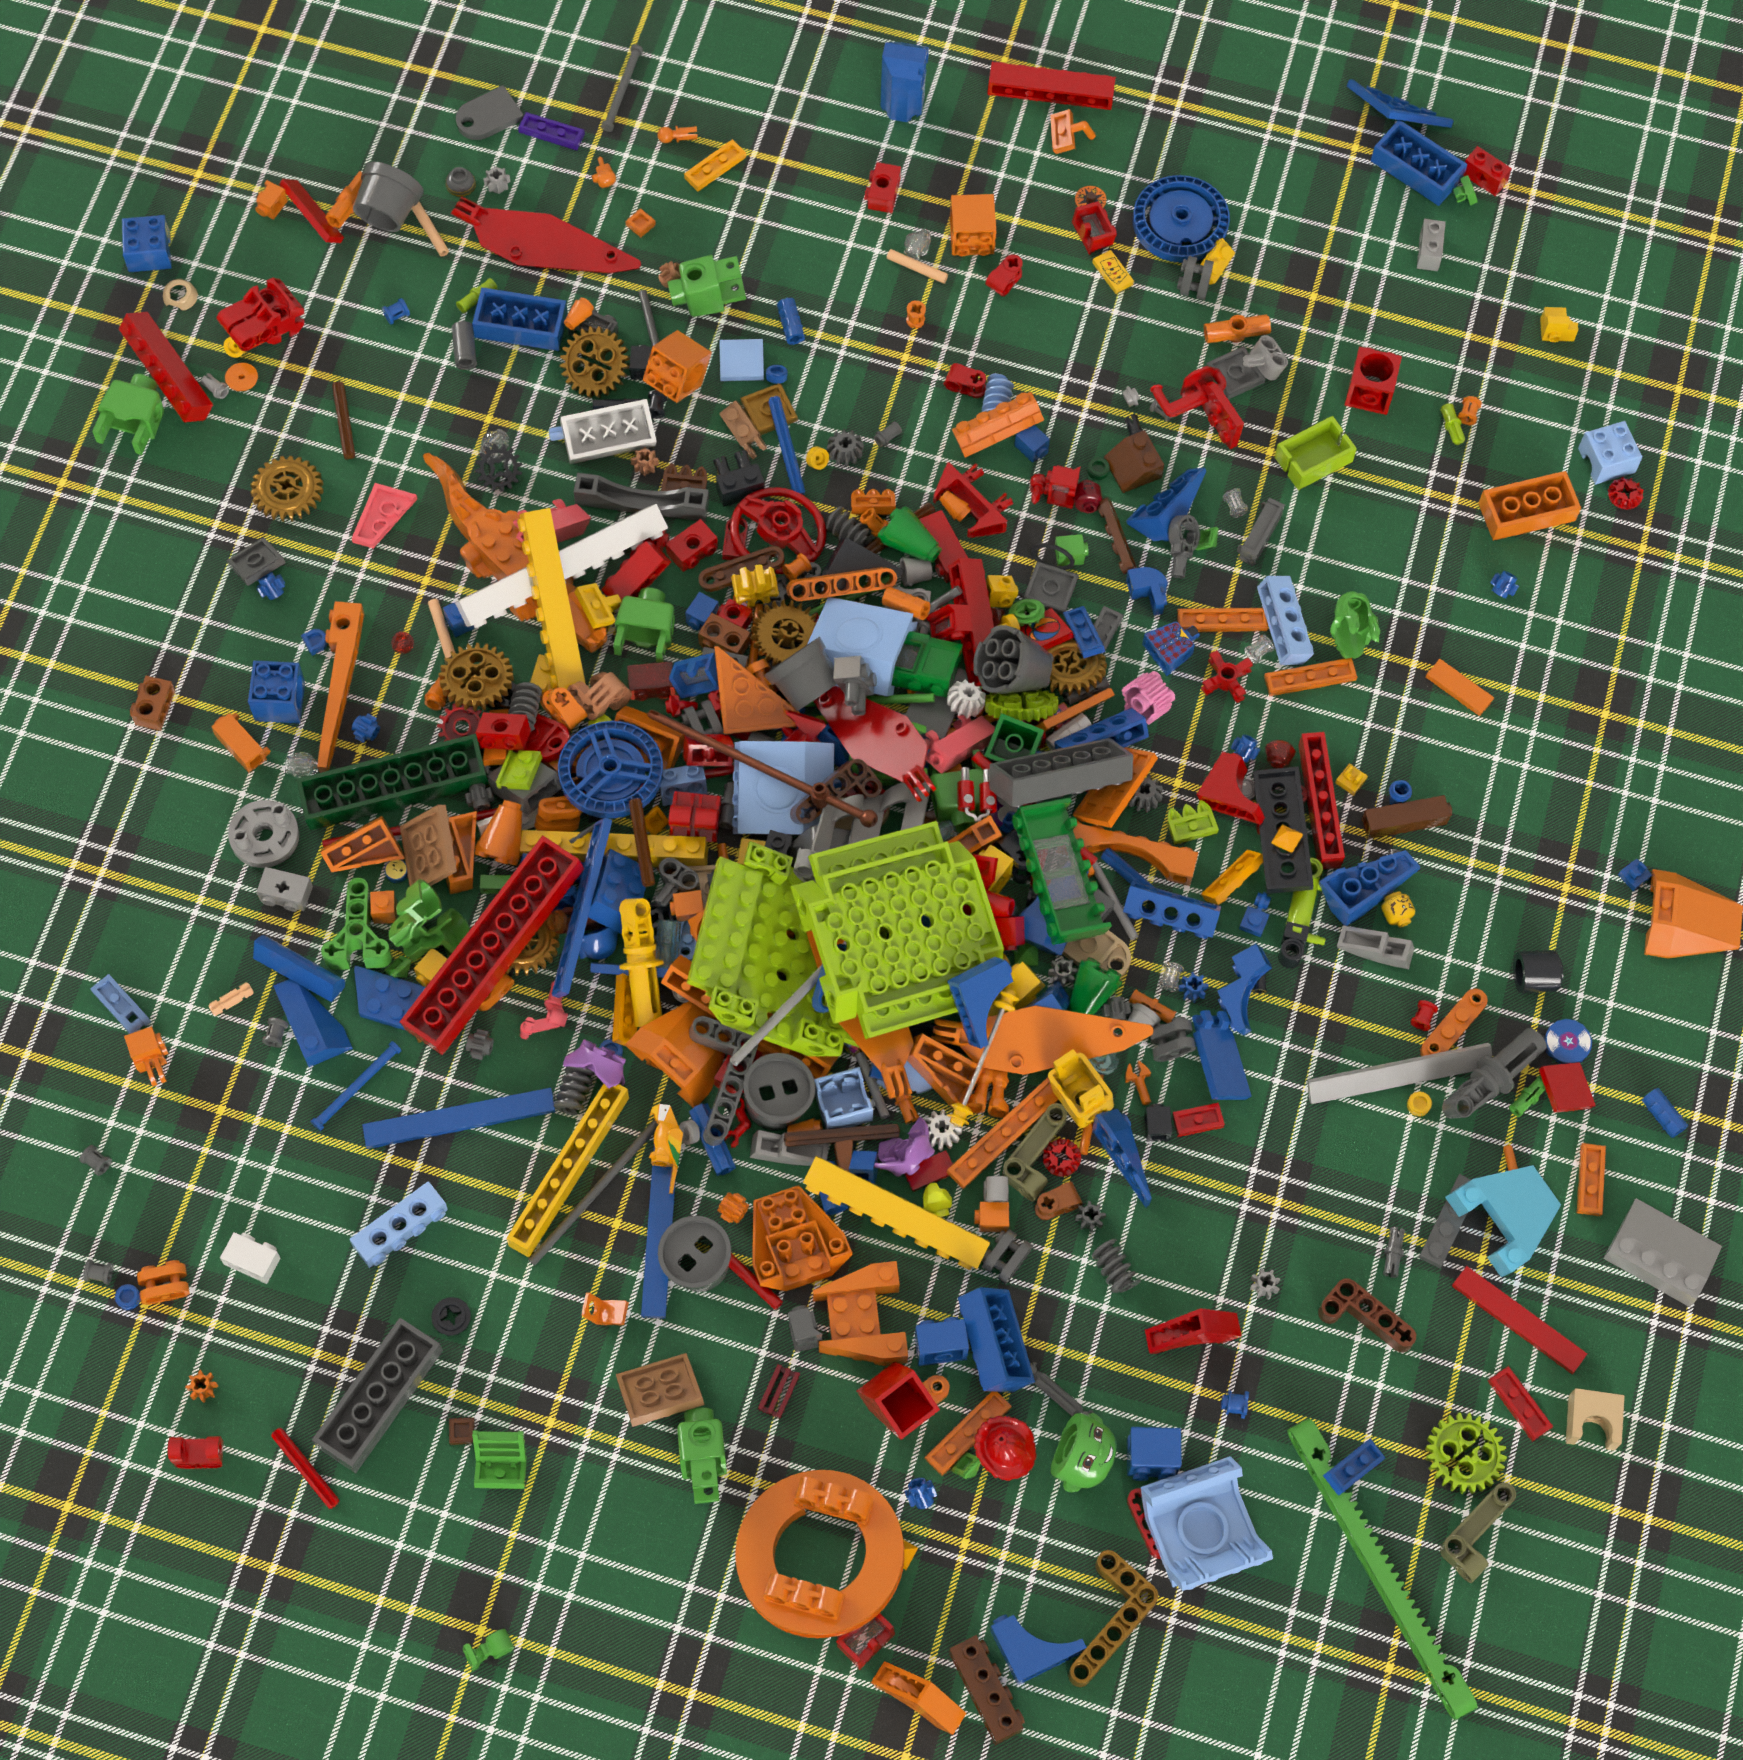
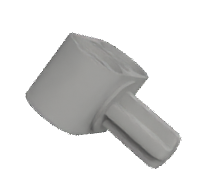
M1267 335L1261 336L1250 351V355L1243 357V365L1245 367L1257 366L1262 375L1269 380H1276L1288 364L1286 356L1276 341Z

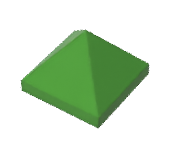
M1213 527L1201 530L1199 544L1195 550L1216 547L1219 528Z
M1029 943L1018 945L1017 950H1015V964H1020L1023 961L1028 966H1038V948Z
M399 956L384 969V972L393 977L407 978L411 960L404 956Z
M966 1452L951 1471L965 1479L974 1477L980 1466L979 1458Z

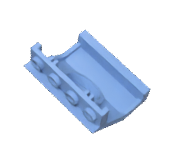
M828 597L808 644L821 637L826 647L824 650L833 666L834 658L861 655L864 661L869 664L872 672L876 674L877 685L874 686V694L891 696L894 693L895 687L891 685L895 663L907 634L910 631L917 630L918 622L912 621L913 613Z
M789 741L735 742L734 749L811 786L823 782L834 772V743ZM734 759L733 834H769L770 830H774L784 834L801 835L809 827L819 824L821 814L812 822L801 825L795 824L790 818L792 807L807 795L806 793ZM809 807L808 809L801 810L800 817L804 818V814L812 808Z
M1231 1456L1141 1487L1145 1520L1172 1587L1178 1586L1182 1591L1190 1590L1198 1585L1216 1581L1218 1578L1238 1573L1243 1569L1261 1565L1263 1562L1273 1559L1272 1550L1258 1537L1248 1515L1237 1481L1238 1477L1243 1476L1242 1467Z

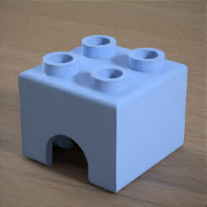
M1625 421L1585 432L1578 447L1582 458L1585 459L1588 456L1591 461V477L1595 485L1635 473L1642 459V455Z
M860 1067L814 1079L815 1096L825 1129L848 1128L873 1121V1108L870 1098L866 1095Z

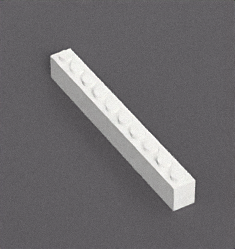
M657 504L650 505L559 550L564 579L571 576L573 579H576L586 574L585 569L591 566L593 570L605 564V559L612 557L613 560L625 554L623 550L629 547L634 550L639 544L643 543V540L649 537L651 540H655L663 536L662 531L668 527ZM527 567L456 601L455 604L466 626L473 625L474 628H478L487 623L486 618L492 615L494 618H498L507 613L506 608L512 605L514 608H518L526 604L525 599L532 596L531 586H534L532 577L528 576Z

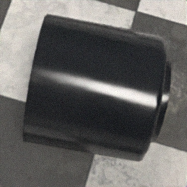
M1555 950L1518 951L1515 954L1513 963L1514 982L1519 993L1558 991L1563 981V965L1558 952Z

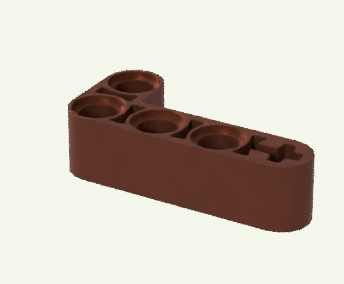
M1345 1278L1339 1281L1323 1300L1318 1310L1319 1318L1327 1324L1335 1323L1347 1311L1397 1352H1407L1416 1340V1332L1410 1325L1351 1279ZM1347 1288L1351 1292V1296L1342 1295L1340 1289ZM1359 1304H1367L1370 1307V1312L1362 1311ZM1325 1306L1334 1307L1337 1313H1327ZM1378 1320H1387L1389 1322L1390 1327H1382L1379 1324ZM1396 1328L1397 1331L1392 1335L1391 1332ZM1406 1336L1407 1340L1402 1342L1400 1338Z

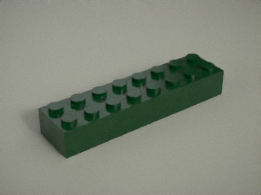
M476 734L296 779L304 818L310 831L468 791L469 787L475 784L483 783L486 786L489 785Z

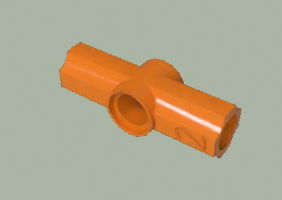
M361 171L342 190L335 200L336 203L325 216L327 223L332 227L340 229L350 214L354 213L353 205L362 183Z
M1267 314L1246 318L1242 315H1234L1230 320L1204 324L1205 341L1213 343L1230 340L1231 342L1239 343L1245 337L1270 334V318Z

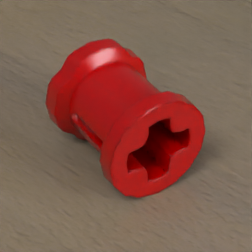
M1420 1000L1417 1004V1013L1410 1022L1417 1029L1429 1031L1431 1019L1437 1013L1438 1007L1429 1001Z

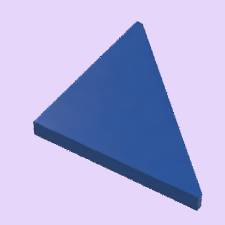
M1353 79L1348 81L1347 87L1389 119L1449 128L1453 125L1454 121L1451 118L1436 116V112L1423 107L1420 109L1415 105L1409 104L1406 100L1396 96L1393 98L1382 93L1381 90L1368 85L1365 89Z

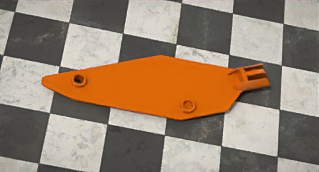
M808 931L806 934L817 968L822 965L813 932ZM838 939L837 945L842 944L844 940ZM857 1013L856 1018L839 1022L881 1072L889 1099H893L895 1096L902 1097L904 1094H912L904 1068L914 1045L909 1027L865 1039Z
M1035 1005L1003 1014L982 1067L1026 1075L1054 1068L1053 1062L1072 1049L1076 1053H1083L1087 1059L1123 1051L1151 1036L1154 1029L1149 1024ZM998 1014L987 1017V1040ZM936 1018L934 1024L940 1026L933 1027V1033L936 1035L932 1036V1039L940 1043L960 1046L971 1060L978 1064L985 1047L978 1048L969 1045L962 1022ZM1120 1028L1123 1033L1121 1035L1115 1034L1114 1029Z

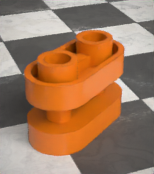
M766 659L756 661L745 668L775 693L779 691L775 684L771 685L764 677L767 672L772 670Z
M565 796L544 798L539 802L534 826L538 831L573 832L579 827L582 811L573 806Z
M172 1260L166 1262L163 1266H145L141 1268V1271L137 1273L138 1285L146 1286V1289L139 1293L141 1303L151 1305L188 1296L190 1294L188 1282L180 1281V1279L187 1276L186 1265L180 1263L179 1260ZM170 1282L168 1284L156 1286L157 1284Z

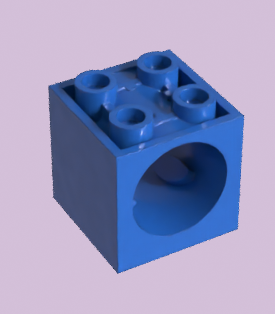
M253 660L248 703L254 720L258 722L300 724L305 690V680L300 664Z

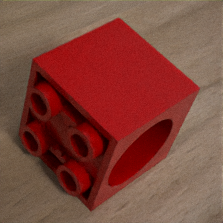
M1359 346L1345 406L1387 415L1394 394L1402 356L1392 352H1382L1370 347L1364 348ZM1365 376L1376 377L1380 379L1382 382L1371 381L1367 379Z

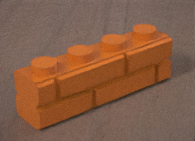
M1032 392L1020 393L1016 396V399L1008 403H999L995 409L989 412H981L976 418L968 422L962 421L958 423L952 431L966 458L1044 421V418Z

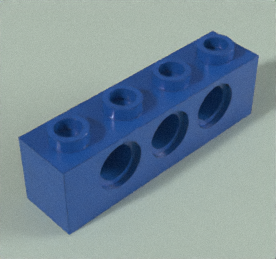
M1133 708L1127 709L1055 741V750L1106 738L1112 739L1125 748L1149 737L1146 717Z
M1132 881L1123 912L1133 919L1146 918L1154 925H1170L1175 931L1185 932L1187 930L1194 932V935L1199 938L1207 939L1208 937L1213 938L1221 906ZM1150 900L1154 902L1155 908L1148 910L1143 906V902ZM1167 907H1174L1177 909L1178 914L1169 916L1165 909ZM1196 913L1199 915L1200 921L1193 923L1188 919V915Z

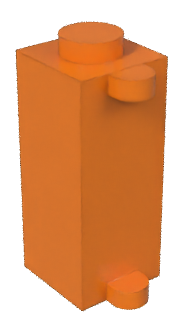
M228 713L225 717L218 718L211 727L216 738L244 769L250 773L267 760L266 756L269 755L271 750L268 747L262 749L238 723L240 716L237 713L232 715Z

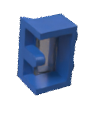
M714 653L674 662L669 680L681 699L719 690Z

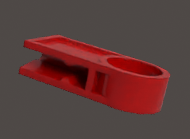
M740 518L739 524L744 526L745 530L739 535L743 545L746 547L748 525L746 520ZM731 519L726 524L722 560H733L741 557L731 539L729 531Z

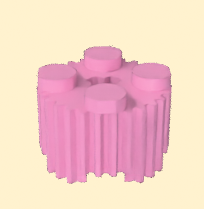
M1155 671L1149 674L1148 672L1143 673L1121 690L1126 701L1124 710L1133 708L1146 717L1148 725L1169 711L1172 706L1171 702L1175 700V694L1165 686L1166 683H1163L1160 674Z

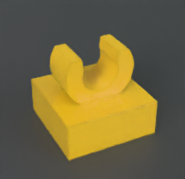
M1349 763L1335 783L1354 796L1365 783L1368 776Z

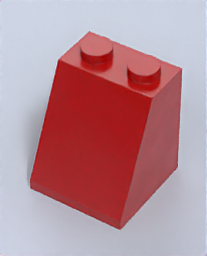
M893 1362L857 1390L869 1411L900 1440L940 1410L915 1371L897 1362Z

